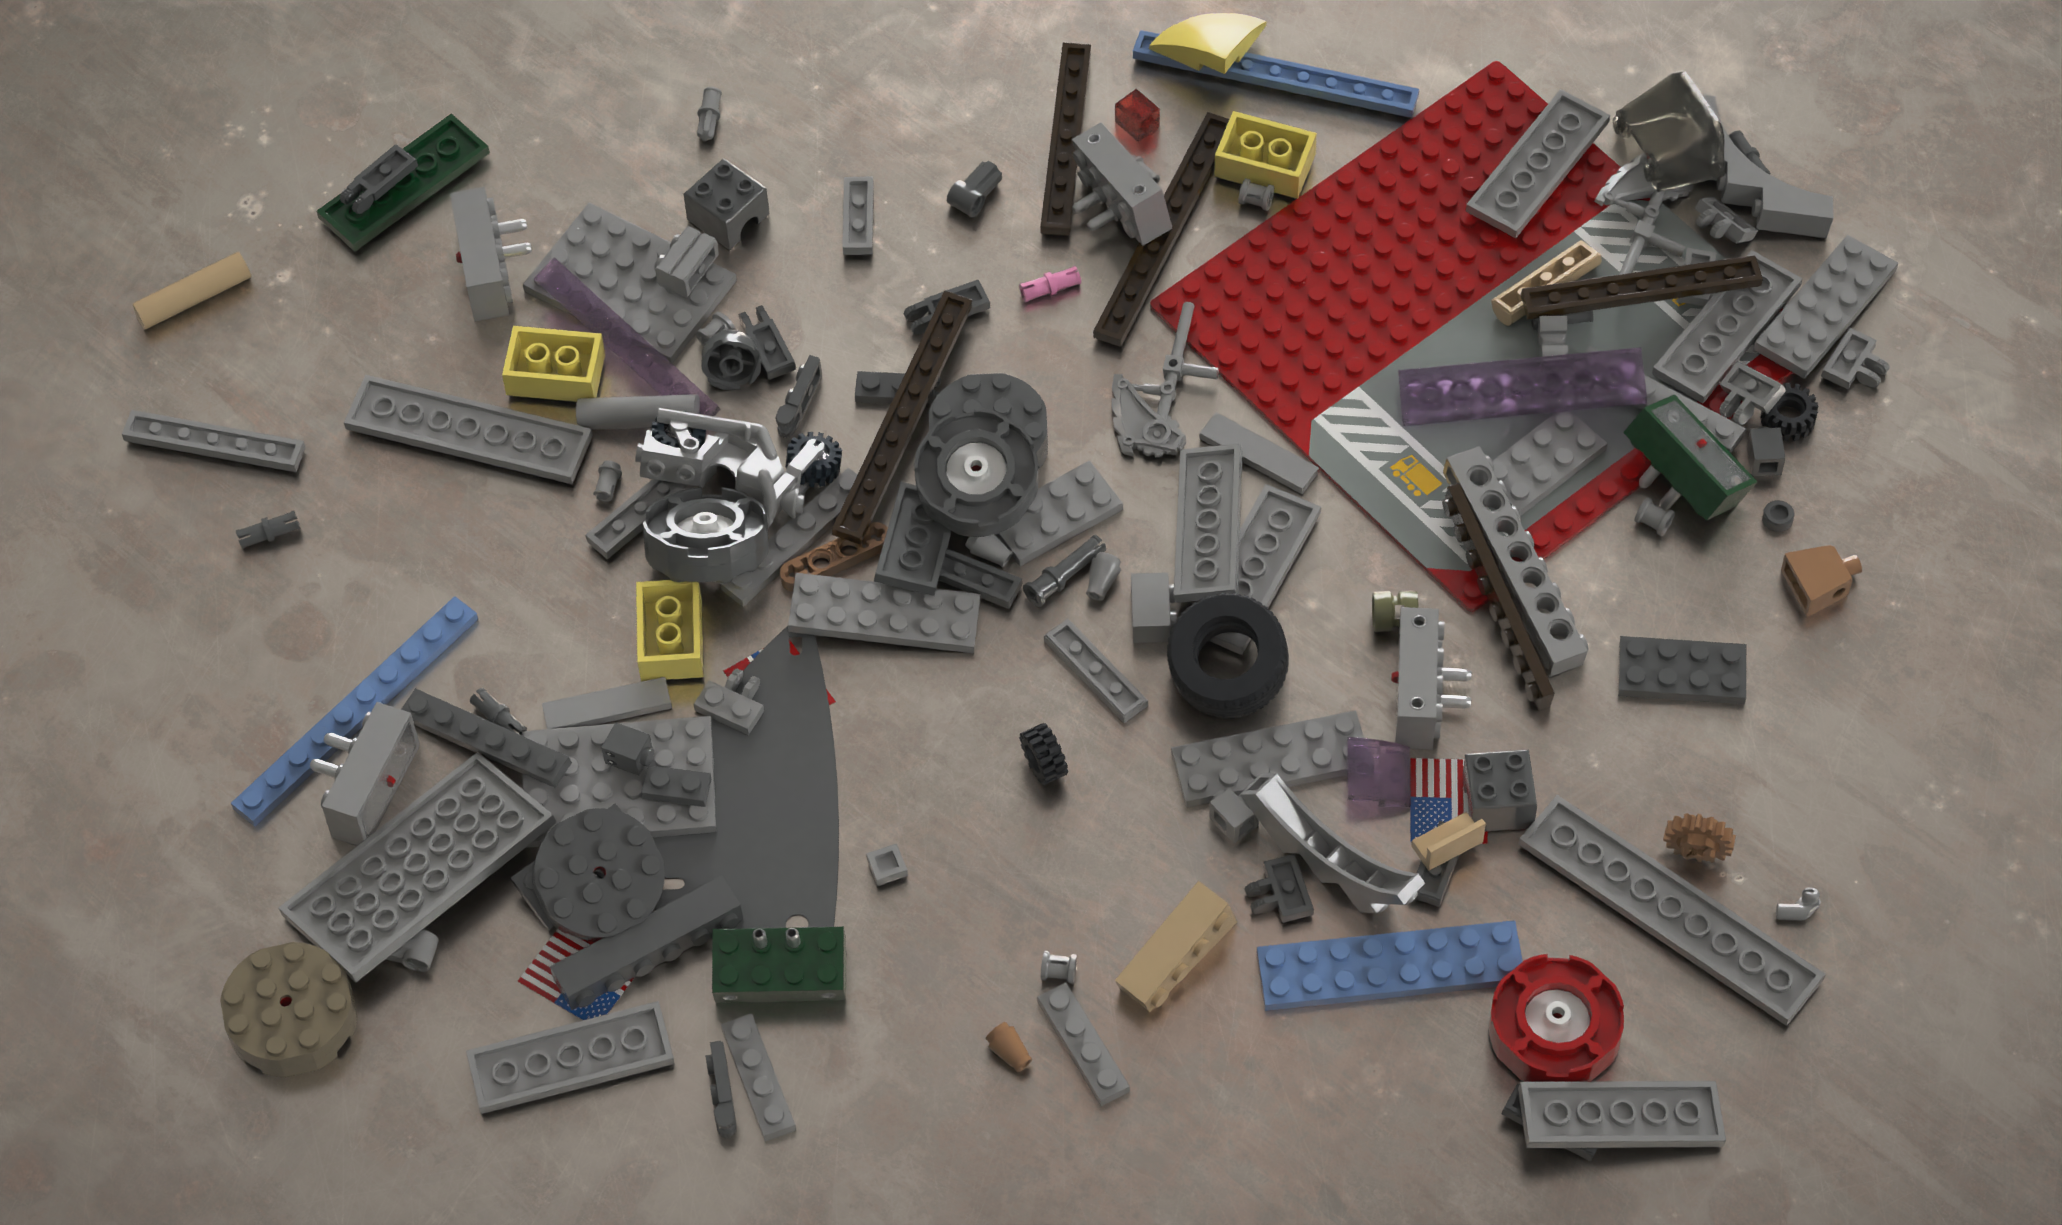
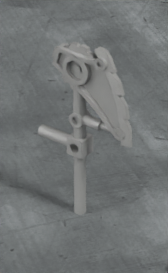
M1643 153L1632 159L1630 163L1623 165L1617 171V174L1610 177L1605 184L1606 186L1600 190L1594 201L1601 206L1603 204L1619 205L1626 208L1627 212L1641 217L1629 241L1632 244L1619 275L1633 273L1643 248H1646L1648 243L1681 257L1685 249L1684 245L1653 233L1655 228L1653 224L1659 215L1662 201L1667 199L1674 201L1678 197H1687L1689 192L1693 190V182L1690 181V177H1686L1685 173L1680 172L1676 166H1670L1666 162L1660 164L1653 161L1655 157L1653 154ZM1651 198L1646 208L1637 205L1633 202H1625L1630 200Z
M1191 302L1183 303L1171 355H1166L1163 366L1165 381L1161 385L1144 383V385L1131 384L1128 379L1123 378V374H1114L1112 393L1115 398H1112L1111 407L1115 415L1113 417L1114 428L1119 434L1117 439L1123 454L1134 457L1133 450L1138 449L1139 451L1143 450V454L1147 456L1155 455V457H1162L1164 453L1176 455L1186 445L1185 434L1181 432V429H1178L1179 423L1176 420H1171V416H1169L1171 402L1176 397L1175 386L1177 380L1181 381L1183 375L1218 379V367L1184 363L1183 353L1195 307ZM1136 390L1143 391L1144 394L1161 396L1157 413L1139 396Z

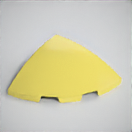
M1233 13L1200 15L1169 27L1149 45V49L1198 71L1205 65L1225 74L1234 61L1240 62L1265 28L1266 21Z

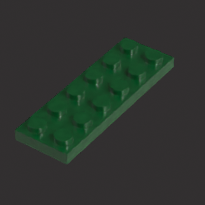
M451 113L403 148V150L417 160L418 166L379 199L374 200L368 210H365L362 214H357L352 209L355 200L346 205L340 201L339 196L341 194H339L316 211L317 216L351 249L356 251L490 153L489 146Z

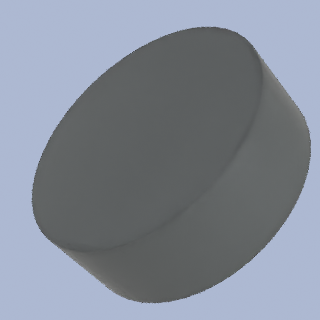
M1780 500L1772 501L1764 508L1763 523L1772 531H1786L1793 524L1794 509L1787 502Z

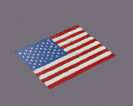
M1410 758L1411 842L1413 839L1436 828L1439 821L1447 822L1466 811L1468 813V795L1464 793L1462 780L1464 759ZM1488 831L1484 833V840L1481 844H1488Z
M557 929L517 982L578 1018L587 1020L608 1014L634 978L625 982L620 989L598 996L592 1004L571 1010L553 980L550 966L595 942H589L568 933L565 934Z

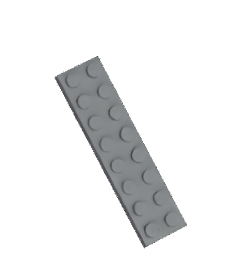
M365 375L344 421L345 429L570 484H573L593 436L592 429L370 375Z

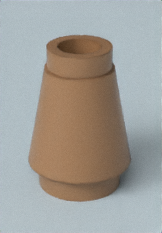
M1003 1022L986 1036L985 1039L989 1043L988 1048L1017 1072H1020L1031 1063L1032 1058L1029 1056L1014 1026H1009L1006 1022Z

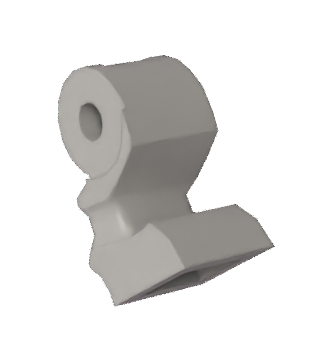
M1540 316L1537 332L1538 344L1540 345L1541 374H1567V353H1569L1568 345L1565 344L1567 316Z

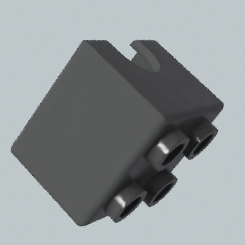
M724 158L683 194L687 220L709 236L714 237L729 250L741 240V230L750 218L755 217L756 223L759 224L770 214L767 188Z
M1529 749L1465 754L1462 780L1464 793L1468 795V814L1474 823L1483 819L1486 823L1485 832L1529 828L1535 821L1537 811Z

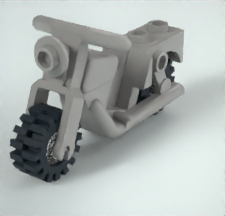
M659 408L655 422L653 421L651 431L647 430L644 444H638L635 462H641L640 477L700 486L702 488L715 475L717 466L725 467L735 477V490L741 491L763 503L767 511L769 528L774 518L782 509L793 519H795L796 513L802 514L805 498L803 494L809 487H814L815 483H818L819 487L825 486V481L830 484L834 478L836 479L839 476L842 449L839 448L837 441L832 442L833 437L828 435L826 439L823 438L824 433L818 432V436H813V432H808L807 437L803 433L798 434V439L793 437L791 443L788 444L786 471L784 473V468L779 460L769 432L762 424ZM706 430L717 432L714 436L707 435L705 442Z

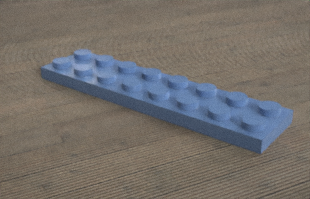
M1515 920L1259 946L1256 952L1265 1011L1497 987L1502 978L1523 962Z

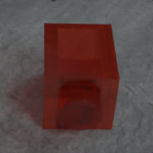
M1135 89L1115 103V122L1139 142L1146 136L1154 134L1158 127H1160V108L1138 89Z

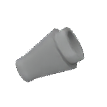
M995 535L969 537L965 545L970 549L971 554L997 563L1002 567L1008 563L1013 555V551L1009 550Z
M1099 552L1096 558L1092 559L1089 585L1086 592L1087 596L1099 601L1104 599L1105 594L1121 571L1119 566L1121 561L1119 558L1109 553Z

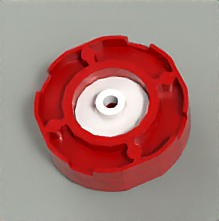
M1548 954L1525 959L1501 979L1495 990L1489 1020V1035L1493 1050L1497 1057L1524 1082H1591L1613 1063L1619 1051L1624 1029L1623 1000L1616 985L1593 963L1573 955H1569V959L1548 958Z

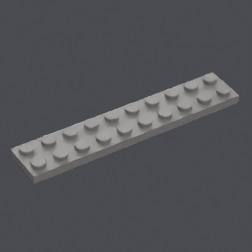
M1556 795L1519 839V845L1786 1026L1824 980V972L1559 795Z

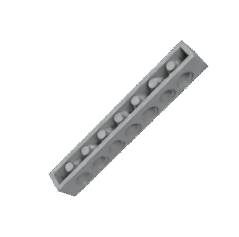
M1480 446L1447 457L1443 474L1449 486L1457 483L1460 484L1548 676L1551 677L1583 665L1589 649L1587 640L1583 634L1578 633L1574 626V616L1569 608L1564 607L1561 601L1560 589L1555 582H1551L1547 574L1548 569L1545 560L1541 556L1538 557L1534 549V541L1531 534L1523 529L1520 523L1519 511L1516 506H1511L1507 498L1505 484L1501 480L1498 481L1494 473V465L1488 455L1485 456ZM1472 481H1478L1483 485H1475ZM1486 506H1490V507L1495 508L1496 510H1495V511H1490V510L1486 509L1485 507H1486ZM1498 532H1506L1510 536H1502ZM1512 557H1518L1522 562L1514 561ZM1525 583H1532L1536 587H1528L1527 585H1525ZM1543 608L1548 610L1550 613L1545 614L1540 612L1538 609ZM1557 634L1562 636L1564 639L1558 640L1555 639L1552 635Z

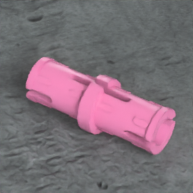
M1073 266L1053 274L1048 272L1043 274L1044 276L1019 284L1024 302L1047 294L1053 296L1057 294V291L1080 285L1081 277L1079 271L1076 272L1077 267Z

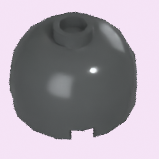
M727 329L719 331L710 337L704 345L701 369L708 377V382L711 385L722 390L741 389L739 385L748 382L750 385L760 374L761 355L756 342L748 334L739 330Z

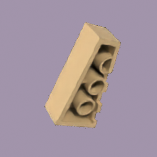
M1198 881L1115 979L1120 990L1148 1012H1151L1154 1007L1161 1006L1167 999L1169 992L1185 978L1192 968L1237 923L1229 904Z

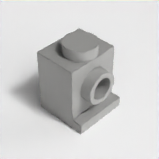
M1230 788L1226 791L1220 790L1212 797L1209 818L1233 843H1236L1259 826L1258 818L1240 795L1237 796Z

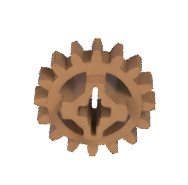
M1686 813L1684 818L1674 816L1673 821H1667L1663 841L1667 842V848L1674 849L1675 855L1681 854L1687 860L1696 858L1698 862L1705 860L1706 862L1714 863L1715 858L1723 861L1726 856L1732 855L1736 835L1733 834L1732 828H1725L1726 823L1724 821L1718 822L1712 816L1703 818L1701 814L1694 816Z

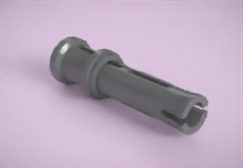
M1093 535L1055 567H1046L1043 569L1042 575L1035 581L1024 584L1023 591L1029 601L1035 606L1041 607L1045 604V599L1052 593L1063 590L1065 581L1091 562L1093 558H1096L1099 552L1106 551L1105 543L1100 546L1097 545L1102 539L1097 535Z

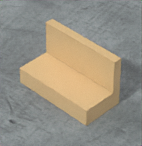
M1466 811L1413 839L1411 847L1429 871L1481 844L1484 840L1486 823L1483 819L1474 823Z

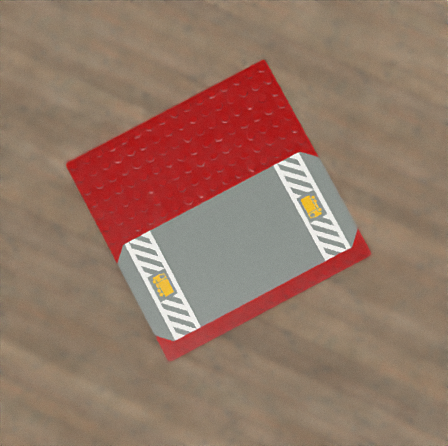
M1500 61L1490 63L1150 302L1151 310L1175 333L1177 332L1183 303H1193L1195 307L1186 343L1211 367H1218L1221 377L1315 466L1319 467V470L1469 612H1475L1489 600L1487 595L1481 594L1477 582V573L1475 569L1469 567L1463 542L1459 543L1454 533V522L1451 517L1446 516L1443 509L1442 501L1445 499L1447 487L1449 486L1443 474L1447 457L1480 446L1485 456L1488 455L1493 461L1563 406H1566L1607 442L1606 451L1520 516V523L1523 529L1528 531L1533 538L1534 549L1538 557L1541 556L1545 559L1641 487L1639 479L1651 466V461L1640 450L1636 449L1631 444L1630 439L1623 433L1641 412V409L1573 373L1574 365L1589 346L1720 414V405L1729 395L1718 385L1702 404L1652 375L1654 365L1704 306L1681 303L1676 298L1593 310V322L1567 324L1565 340L1569 352L1567 353V374H1541L1537 329L1533 330L1531 319L1527 320L1525 315L1510 326H1506L1496 317L1492 309V299L1580 240L1600 253L1602 262L1578 280L1619 275L1632 244L1629 241L1638 221L1641 220V217L1627 212L1626 208L1619 205L1603 204L1601 206L1594 202L1600 190L1606 186V182L1612 175L1617 174V171L1621 168L1594 143L1591 144L1517 238L1466 212V205L1548 105L1545 100ZM1651 198L1630 200L1625 202H1633L1637 205L1646 208ZM1661 203L1659 215L1653 224L1655 226L1653 233L1685 246L1681 257L1648 243L1646 248L1642 249L1633 273L1683 266L1687 248L1717 252L1715 261L1725 260L1726 258ZM1711 293L1709 295V300L1713 297L1715 293ZM1782 308V309L1779 311V313L1774 317V319L1780 314V312L1783 310V308ZM1755 342L1739 360V362L1777 382H1781L1793 373L1753 350ZM1472 481L1475 485H1481L1478 481ZM1486 506V507H1485L1486 509H1488V510H1490V511H1495V510H1496L1495 508L1490 507V506ZM1498 532L1502 536H1510L1506 532ZM1512 557L1514 561L1522 562L1520 558Z

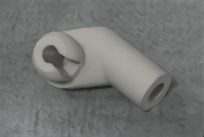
M1806 888L1802 891V897L1795 904L1777 903L1776 919L1807 920L1820 906L1819 891L1815 888Z

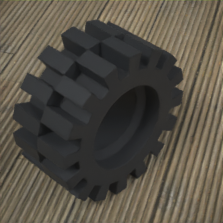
M1785 383L1784 388L1786 392L1767 414L1761 411L1762 426L1781 428L1782 436H1784L1783 441L1789 442V437L1792 436L1794 441H1799L1800 435L1803 438L1807 437L1808 433L1814 429L1819 406L1818 402H1815V395L1809 396L1810 390L1807 388L1801 391V385L1795 384V388H1790V383ZM1786 406L1793 407L1801 415L1796 418H1788L1781 415L1778 409Z
M1046 723L1039 724L1020 733L1019 739L1022 743L1021 748L1025 752L1024 756L1029 762L1030 769H1033L1034 776L1037 777L1042 785L1067 775L1068 765L1065 762V755L1061 751L1060 744L1058 745L1055 734L1053 735L1051 728H1048Z

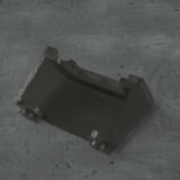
M1685 71L1671 73L1617 110L1616 117L1612 118L1614 132L1620 134L1623 139L1629 138L1632 134L1646 155L1647 165L1643 167L1644 176L1647 182L1652 183L1657 192L1724 176L1725 140L1722 125Z

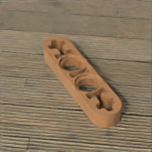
M880 522L871 523L863 539V545L866 544V548L862 547V543L860 545L837 538L787 561L780 568L782 586L788 591H793L795 579L792 576L789 577V574H808L807 569H804L806 565H808L810 574L830 577L880 554L888 527ZM876 535L877 537H881V540L877 541L875 538L871 539V536ZM847 545L857 548V552L850 556H846L840 551ZM819 558H826L830 561V564L825 568H817L813 565L814 561Z

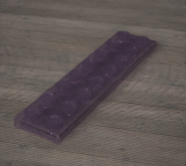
M1641 347L1398 370L1403 426L1647 404Z

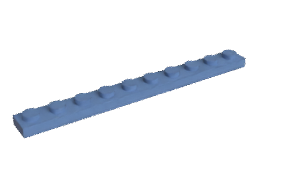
M1140 30L1133 49V59L1410 118L1413 116L1419 97L1418 88L1247 52L1239 63L1234 61L1225 74L1205 65L1198 71L1150 50L1149 45L1160 34Z
M454 596L231 802L233 810L254 827L257 826L315 772L310 768V763L313 759L327 761L338 750V748L329 746L324 742V736L327 733H333L350 739L362 728L367 712L372 711L376 702L387 705L478 620L477 613Z

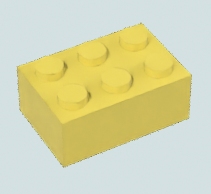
M1233 111L1215 153L1214 177L1241 184L1247 178L1251 180V183L1266 187L1273 185L1274 193L1298 199L1316 155L1317 133Z
M513 326L502 373L506 395L577 402L579 398H596L605 359L602 334Z
M672 580L636 582L637 663L641 681L665 677L666 680L704 677L702 597L699 582H674Z

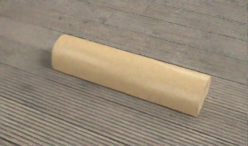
M1580 240L1492 299L1491 303L1494 314L1501 323L1510 326L1526 315L1521 299L1523 288L1576 281L1601 264V254Z
M236 252L134 302L133 307L136 318L142 328L146 330L251 278L248 266L240 252Z

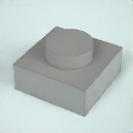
M897 843L866 853L867 861L877 886L908 876L907 868Z

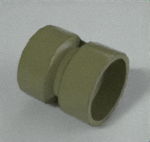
M1390 591L1373 592V631L1391 632L1394 627L1399 629L1400 617L1395 618V605L1419 608L1417 591H1399L1397 596H1393Z

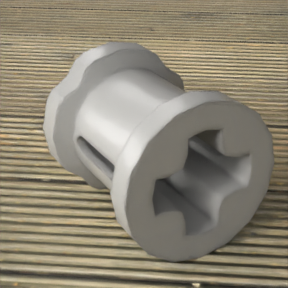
M1245 178L1239 193V204L1244 205L1247 202L1261 206L1262 210L1268 211L1274 195V186L1258 185L1251 183L1250 179Z
M721 312L714 313L712 315L713 320L704 329L700 328L696 332L697 339L703 346L710 337L719 331L735 330L734 324L726 315Z
M1647 497L1639 507L1634 521L1647 524L1656 529L1658 535L1663 536L1671 525L1675 512L1660 508L1652 503V499Z
M1044 951L1041 965V980L1057 978L1065 979L1068 983L1073 984L1076 974L1077 954L1066 957L1050 955L1049 951Z

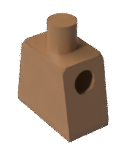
M1832 545L1785 553L1781 571L1805 615L1808 617L1846 597L1849 594L1852 583L1851 576L1861 573L1862 565L1856 555L1841 559L1836 548Z

